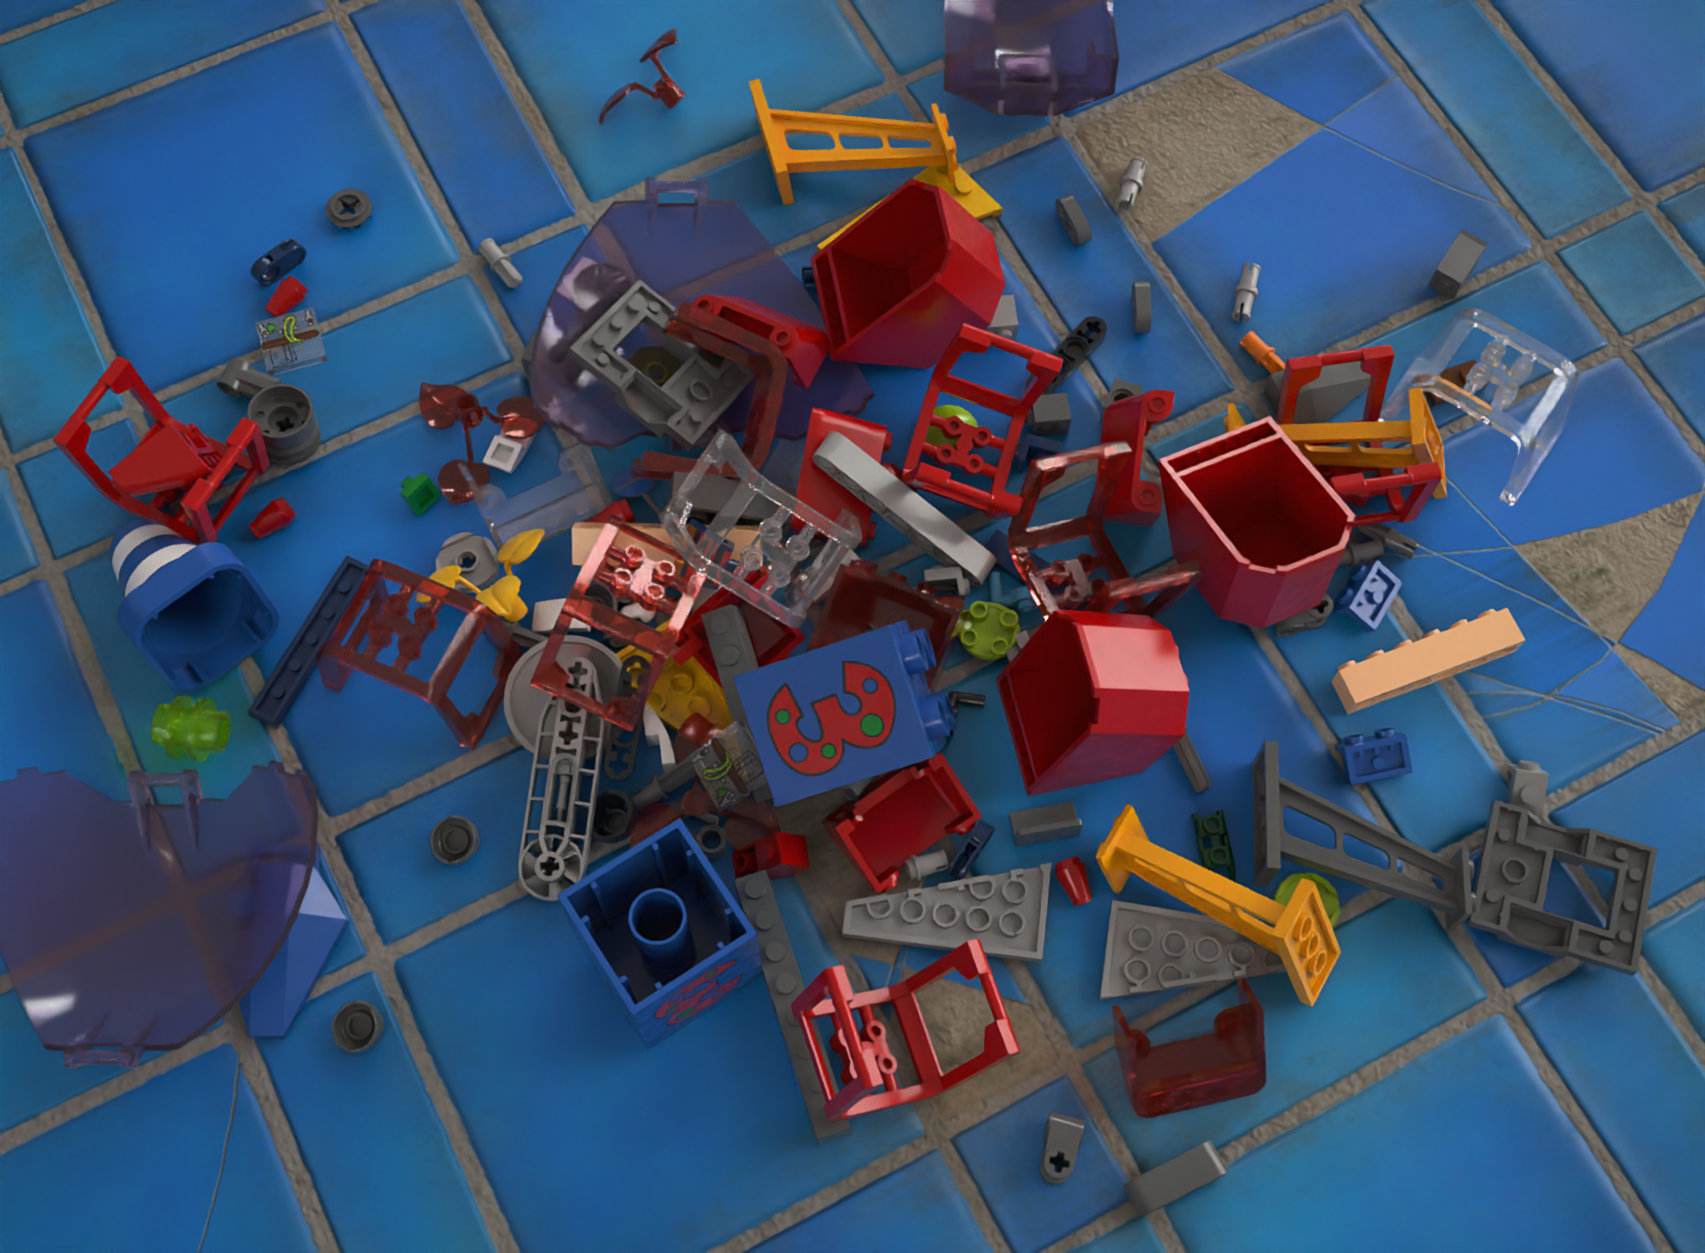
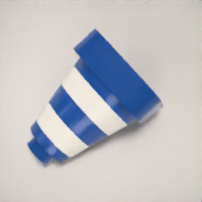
M154 520L129 522L116 532L110 545L109 558L124 597L117 613L118 624L172 691L180 694H190L203 690L263 647L275 634L279 623L277 610L249 570L224 544L209 542L196 545Z

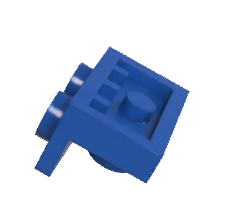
M1378 560L1359 563L1350 571V579L1346 586L1336 595V603L1332 609L1335 615L1346 613L1366 632H1372L1377 629L1402 585V582Z
M1382 728L1375 730L1374 736L1363 737V734L1345 736L1344 742L1334 744L1335 750L1342 754L1347 784L1355 785L1412 773L1406 734L1394 732V728Z

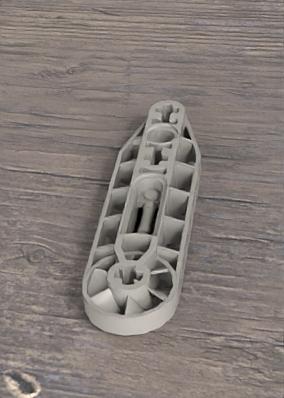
M573 657L565 663L540 715L518 861L519 878L523 887L530 894L548 902L559 901L557 895L572 886V884L566 881V878L577 883L585 878L607 726L597 671L592 662L583 657ZM581 668L587 673L586 675H581L579 679V686L583 691L578 690V680L574 677V673H579ZM595 693H596L597 705H594V704H593ZM575 699L583 700V706L577 713L568 712V706L571 701ZM552 707H557L554 733L544 732L545 721ZM592 711L599 712L601 722L599 738L589 737ZM566 720L573 722V728ZM573 730L578 738L572 739L569 745L564 738L569 737ZM543 738L553 739L549 765L539 764ZM588 743L598 744L595 770L584 769ZM538 770L548 771L544 797H535ZM558 775H563L560 776V789L556 809H558L557 820H552ZM583 775L594 776L590 803L580 802ZM569 776H573L567 821L562 822L563 810H566V797L570 782ZM534 802L543 803L540 830H530ZM579 808H589L585 836L575 834ZM551 829L565 830L564 837L557 834L550 835ZM529 835L539 836V838L528 844ZM558 839V849L556 852H552L553 840ZM574 840L584 841L583 853L574 843ZM530 852H535L539 857L535 858ZM578 854L580 859L568 864L566 859ZM553 860H555L554 863L559 865V870L553 871L550 876V873L545 871V868L552 865Z

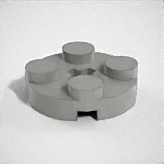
M470 532L456 534L443 543L441 546L442 550L438 558L436 557V570L449 565L460 567L464 564L463 559L466 557L470 560L476 559L472 567H460L461 573L459 576L480 590L485 589L499 576L500 562L497 559V550L494 544L484 536L483 538L474 536V533ZM455 584L453 592L458 595L474 593L462 584Z

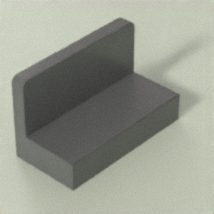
M1073 802L1009 812L1008 816L1015 847L1079 836L1083 826L1082 820L1076 817Z

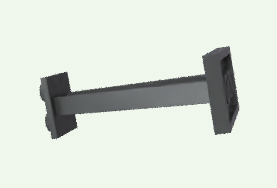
M1264 741L1252 761L1254 886L1267 887L1281 869L1282 858L1445 912L1446 931L1455 930L1472 915V912L1476 909V895L1474 892H1471L1470 880L1474 876V862L1469 860V848H1461L1448 861L1279 777L1278 741ZM1283 808L1293 809L1330 827L1335 835V849L1330 850L1289 835L1283 826ZM1343 835L1351 836L1383 851L1388 857L1389 869L1385 870L1349 857L1343 849ZM1397 859L1440 878L1443 883V890L1400 875L1397 870Z

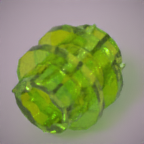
M178 695L171 705L158 704L152 719L151 739L155 745L164 746L166 754L171 759H182L188 752L189 758L192 761L204 762L210 752H224L230 737V715L225 711H217L216 703L212 698H200L194 705V701L189 695Z

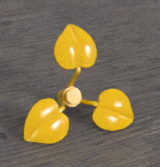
M528 530L506 541L498 552L497 559L500 563H505L504 569L507 576L499 579L489 588L481 591L459 576L461 573L459 566L449 565L435 571L424 581L416 595L415 602L424 605L436 603L444 599L454 589L455 584H462L477 595L472 603V608L477 613L503 616L510 623L519 621L526 615L528 607L518 595L521 581L512 574L511 567L513 564L522 563L534 552L545 530Z

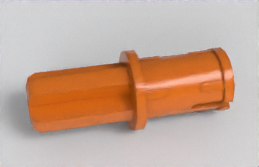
M1250 331L1242 338L1239 345L1253 356L1257 366L1263 365L1271 374L1285 370L1286 364L1274 354L1275 348L1265 344L1254 331Z

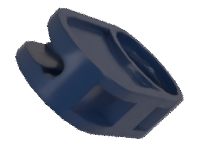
M287 239L255 261L251 268V275L262 286H270L300 265L306 257V250L295 239Z
M982 819L979 820L947 869V873L957 880L964 879L990 840L995 828Z

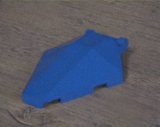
M251 842L249 845V867L213 918L247 1032L251 1038L285 1039V1035L297 1013L302 1012L326 967L324 964L334 945H338L349 925L348 919L318 871L320 861L319 842H307L306 845H264L263 842ZM263 858H306V865L298 863H263Z

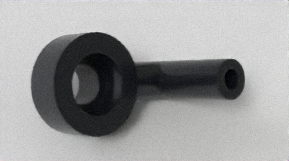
M957 691L949 692L948 698L951 702L955 719L957 717L958 704L984 708L986 695ZM955 729L950 731L949 737L954 736Z

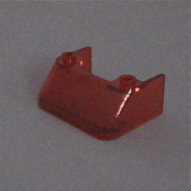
M1244 977L1238 978L1239 1006L1224 1009L1215 1017L1214 1033L1153 1047L1150 1046V1040L1145 1032L1138 1029L1130 1030L1119 1005L1112 1006L1115 1047L1130 1102L1139 1117L1153 1118L1250 1096L1258 1093L1265 1086L1267 1078L1264 1010Z

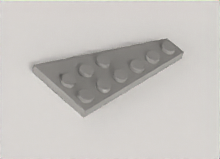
M1051 863L1025 870L1022 868L1010 870L1009 873L992 876L988 874L941 883L938 886L920 889L919 887L902 893L882 894L846 901L842 937L953 951L966 941L980 939L986 956L1041 963Z
M1112 900L1099 1000L1287 972L1279 955L1210 916Z

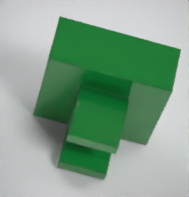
M422 472L415 479L408 476L400 483V486L404 488L400 492L401 496L412 512L418 516H421L441 497L429 476Z

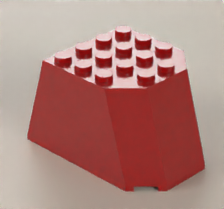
M912 178L907 180L810 258L825 331L830 341L831 359L836 361L929 369L939 362L963 322L983 330L991 325L1005 287V280L993 234L945 190Z
M1270 416L1159 459V470L1173 557L1220 619L1265 628L1320 605L1344 554L1355 521V514Z
M1054 610L996 678L1027 796L1143 773L1185 735L1189 683L1180 663L1179 649L1177 644L1174 643L1171 631L1147 615Z

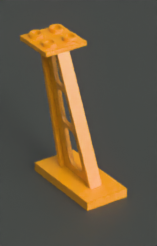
M760 79L749 81L757 121L784 206L795 203L789 173L943 166L949 184L955 183L954 171L958 170L955 156L957 147L954 137H948V120L945 113L940 114L937 103L931 104L932 123L777 110L768 108ZM789 132L825 134L833 139L835 147L830 150H793L788 147L785 134ZM839 137H874L881 140L883 147L880 149H845L842 147ZM888 139L928 141L931 147L892 148L889 145Z
M1421 387L1408 389L1410 420L1278 425L1289 439L1297 444L1295 446L1313 465L1405 469L1406 466L1438 462L1442 479L1432 494L1434 499L1447 498L1443 442ZM1234 403L1228 404V416H1224L1226 433L1246 426ZM1404 441L1410 443L1412 448H1366L1360 446L1359 443ZM1346 442L1351 447L1310 446L1306 443Z
M1129 804L1125 806L1121 815L1115 818L1112 830L1097 849L1095 858L1114 893L1119 894L1132 873L1276 953L1283 961L1300 1003L1313 1007L1341 954V949L1315 882L1301 878L1287 906H1284L1151 843L1133 806ZM1242 910H1244V911H1246V912H1248V913H1250V914H1252V915H1254V916H1257V917H1259V918H1261V919H1263V920H1265V921H1267V922H1269V923L1275 925V928H1272V927L1268 926L1267 924H1265V923L1259 921L1258 919H1256V918L1250 916L1249 914L1243 912Z

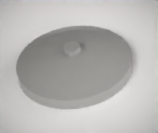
M573 635L558 636L538 643L517 661L506 682L504 711L512 733L527 750L533 754L535 752L540 715L565 663L573 657H583L592 662L598 675L607 726L603 753L606 752L622 667L620 659L609 648L587 637ZM583 668L580 669L579 673H574V677L578 680V690L581 691L583 690L579 686L580 676L587 674ZM625 682V683H624V688H626V687H632V683H631V685H630V684H628V683ZM596 693L594 695V705H597ZM627 694L622 698L621 706L627 711L633 710V694ZM575 699L571 701L568 706V712L577 713L583 706V700ZM552 707L545 721L544 732L554 733L557 707ZM592 711L589 737L599 738L601 727L599 712ZM566 720L573 728V722ZM623 725L617 729V740L620 739V737L626 730L627 725ZM572 730L571 735L565 737L564 740L570 745L571 740L577 739L578 736ZM543 738L540 758L550 761L553 739ZM588 743L585 762L596 758L598 744Z

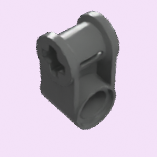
M1325 593L1320 605L1313 607L1314 609L1306 610L1275 623L1274 627L1277 636L1288 637L1302 631L1323 626L1332 612L1333 601Z
M1054 1112L1049 1113L1040 1162V1173L1046 1182L1055 1185L1064 1183L1073 1172L1077 1152L1082 1140L1084 1120ZM1055 1158L1059 1159L1060 1166L1064 1167L1060 1173L1054 1171L1055 1168L1052 1162Z

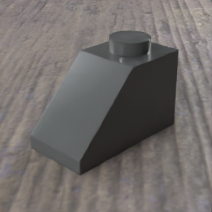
M1462 228L1438 265L1428 285L1435 288L1439 293L1454 299L1470 278L1488 243Z

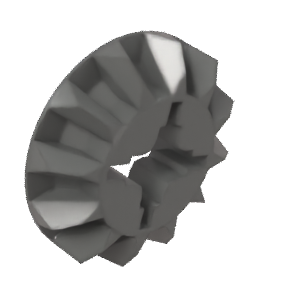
M344 189L330 197L326 204V215L331 224L337 225L341 230L345 227L354 230L355 226L359 224L365 226V220L372 217L371 210L373 206L370 198L363 191ZM343 205L349 207L350 209H354L355 214H351L349 212L345 213Z

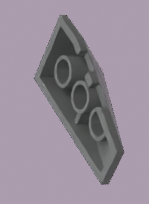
M1361 361L1323 366L1319 378L1299 389L1293 424L1325 423L1332 416L1341 412L1354 398H1358L1369 388L1371 374L1361 371ZM1285 370L1271 374L1263 392L1277 417Z

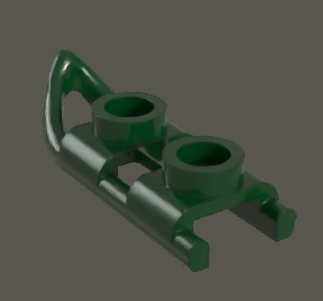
M1218 810L1216 815L1210 814L1201 818L1198 817V813L1192 814L1202 866L1208 870L1228 866L1229 880L1235 882V863L1223 810ZM1218 835H1221L1223 846L1220 845ZM1204 837L1210 838L1211 848L1205 849Z

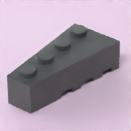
M674 470L664 496L663 512L673 524H689L690 519H694L701 524L761 525V535L787 536L792 524L796 490L787 489L782 485H760L752 480H731L722 475L696 474L692 470Z

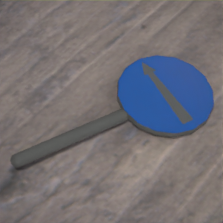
M641 465L630 466L615 475L611 484L614 494L626 499L642 496L668 527L673 526V522L647 494L656 484V475L652 469Z

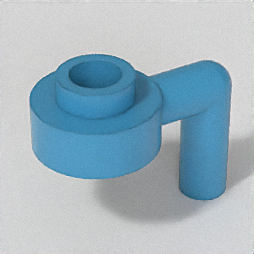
M999 572L988 574L990 601L992 603H999L1005 607L1013 606L1018 608L1020 612H1033L1037 610V606L1043 603L1042 589L1036 586L1019 587L1012 590L1011 594L1002 596L1001 574Z

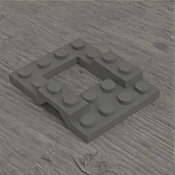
M640 279L570 347L567 353L571 359L616 393L613 398L615 403L660 438L666 433L688 451L758 374L735 354L714 352L696 338L686 316ZM642 322L667 340L663 348L684 363L661 388L615 352Z
M1494 800L1490 805L1473 889L1476 895V909L1467 918L1466 925L1496 934V939L1557 958H1562L1566 955L1632 976L1637 973L1658 848L1591 828H1563L1540 821L1527 809ZM1552 859L1577 867L1584 863L1615 873L1605 930L1542 911Z

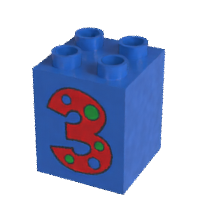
M903 620L733 676L776 807L930 759L947 744L945 737L950 735L951 730L957 729V723L947 693L945 691L933 695L930 693L924 671L936 666V659L931 641L924 628L910 632L907 620Z
M680 818L557 895L577 940L647 1050L763 975L757 932Z

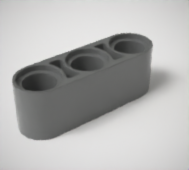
M1209 1140L1127 1182L1123 1187L1137 1214L1142 1218L1227 1174L1228 1170L1212 1141Z

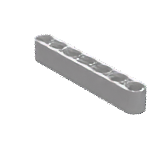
M835 431L828 433L812 457L814 463L943 566L947 568L961 566L962 576L968 577L970 586L977 588L983 584L997 562L995 556L848 438Z

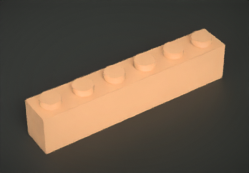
M576 522L572 527V565H580L581 569L584 570L599 569V565H610L613 570H629L630 566H642V569L646 571L661 570V566L672 567L688 524H673L672 527H668L666 524ZM703 524L735 544L731 559L747 565L755 558L761 562V525Z
M1508 608L1497 612L1494 609H1490L1481 613L1473 621L1468 622L1467 619L1460 620L1452 624L1446 631L1440 632L1439 629L1428 632L1421 640L1412 643L1411 640L1403 641L1397 644L1394 650L1384 653L1383 650L1376 651L1368 655L1366 660L1356 663L1354 660L1346 662L1338 667V672L1331 682L1349 715L1515 653L1524 643L1525 638Z

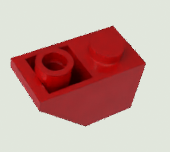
M774 832L732 852L735 879L765 869L769 880L789 877L810 867L806 840L803 835Z

